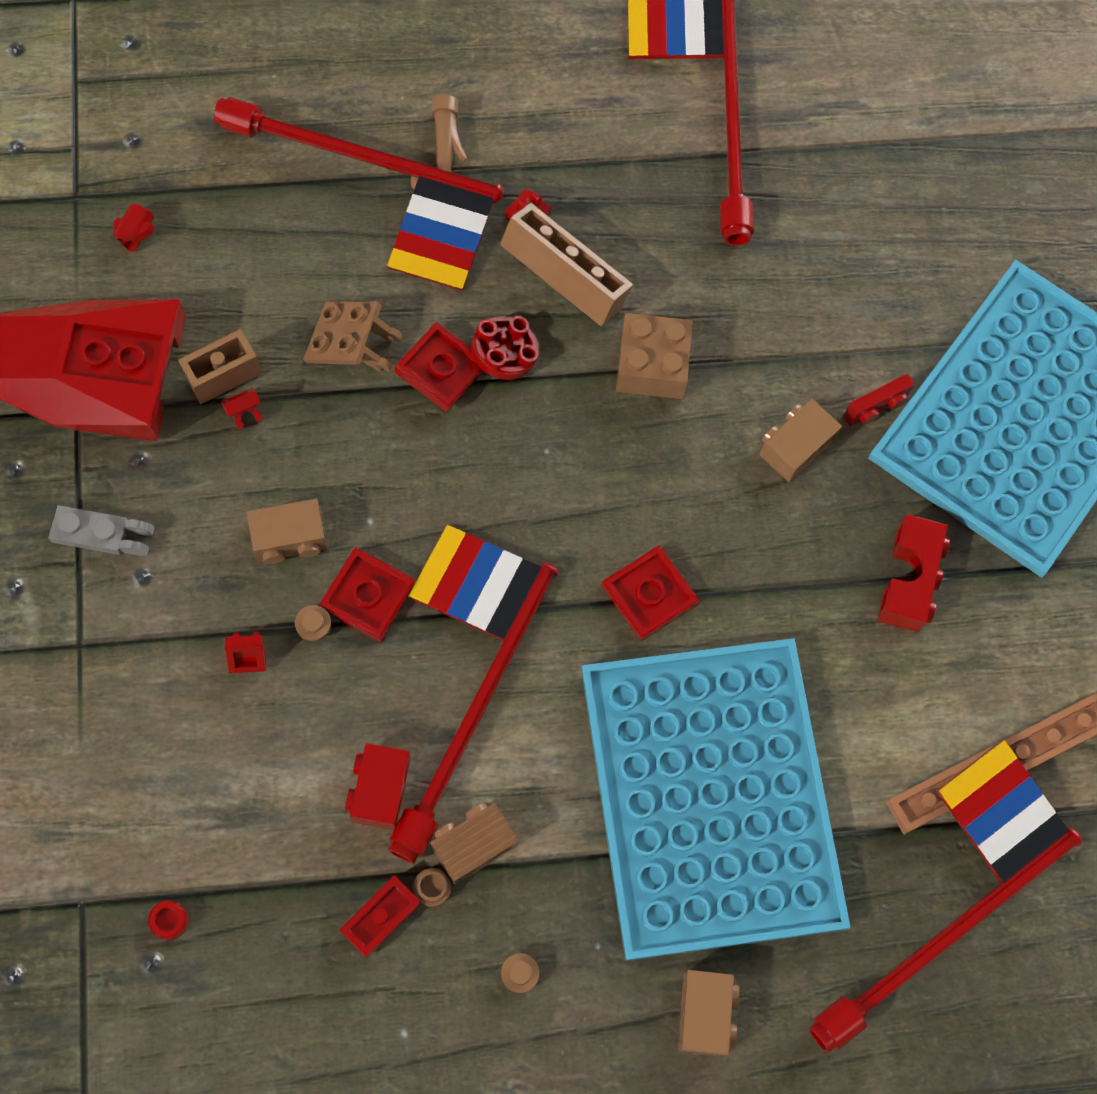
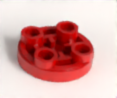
M496 316L479 322L471 340V353L477 365L487 374L503 380H514L527 375L532 370L539 355V344L536 336L529 328V322L524 317Z

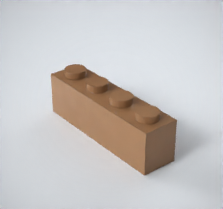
M532 203L510 218L500 244L504 249L601 327L621 310L633 286L630 281Z

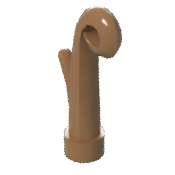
M438 95L432 101V116L435 118L436 168L450 172L454 152L461 162H465L467 156L462 148L457 131L458 100L451 95ZM411 176V186L415 189L418 178Z

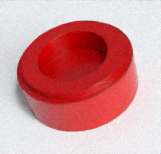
M171 900L156 904L148 916L150 931L156 937L167 941L179 938L186 931L189 921L185 908Z

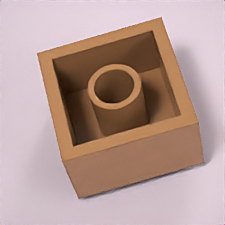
M625 313L621 333L616 392L683 399L688 382L693 320Z

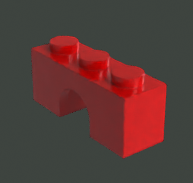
M909 514L905 515L898 526L891 557L909 563L914 569L915 580L910 582L893 578L884 588L877 618L878 622L914 632H919L926 623L932 622L936 610V603L931 602L934 590L938 591L943 578V570L938 569L940 559L946 557L950 545V538L945 537L948 525Z

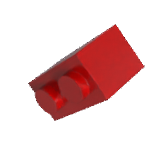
M365 743L364 752H357L353 767V774L358 775L355 789L349 788L345 803V811H350L349 816L353 823L390 830L395 829L411 760L410 751Z

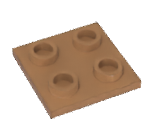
M325 302L303 360L306 363L360 365L363 362L379 372L382 371V368L390 372L392 363L366 347V340L371 331L388 342H392L394 338L400 343L403 334L378 318L382 307L379 302Z

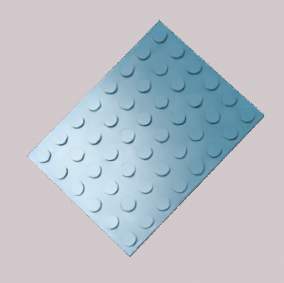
M1015 260L870 453L868 459L1042 578L1097 500V312Z
M795 638L582 665L581 672L625 961L842 931L851 928Z

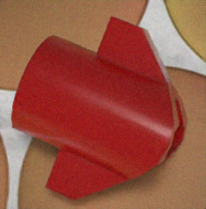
M130 204L123 218L116 217L113 222V235L128 251L135 252L141 241L153 234L155 226L152 224L154 216L145 207L138 204Z

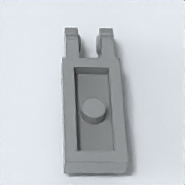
M58 505L48 538L52 543L117 555L125 553L147 556L149 551L147 545L141 542L125 540L127 532L151 536L155 526L139 520H128L126 517Z

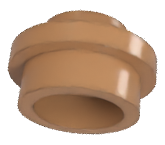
M309 605L302 608L296 615L295 628L303 639L317 641L329 633L331 618L324 608L317 605Z
M429 868L423 870L414 881V894L421 901V904L425 906H439L448 899L451 893L450 879L439 869Z
M519 953L505 960L501 969V979L506 988L515 993H525L536 985L539 978V968L532 957Z

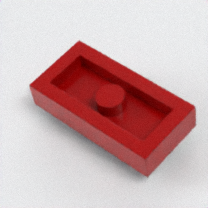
M907 373L850 402L843 417L850 427L859 422H862L863 425L868 424L880 415V411L888 407L894 410L905 404L909 400L908 395L915 384Z
M394 875L339 930L367 959L421 905V901Z

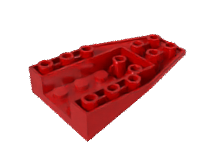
M84 300L0 313V401L54 427L158 442L165 411L160 396L172 347L179 348L186 320L180 300Z

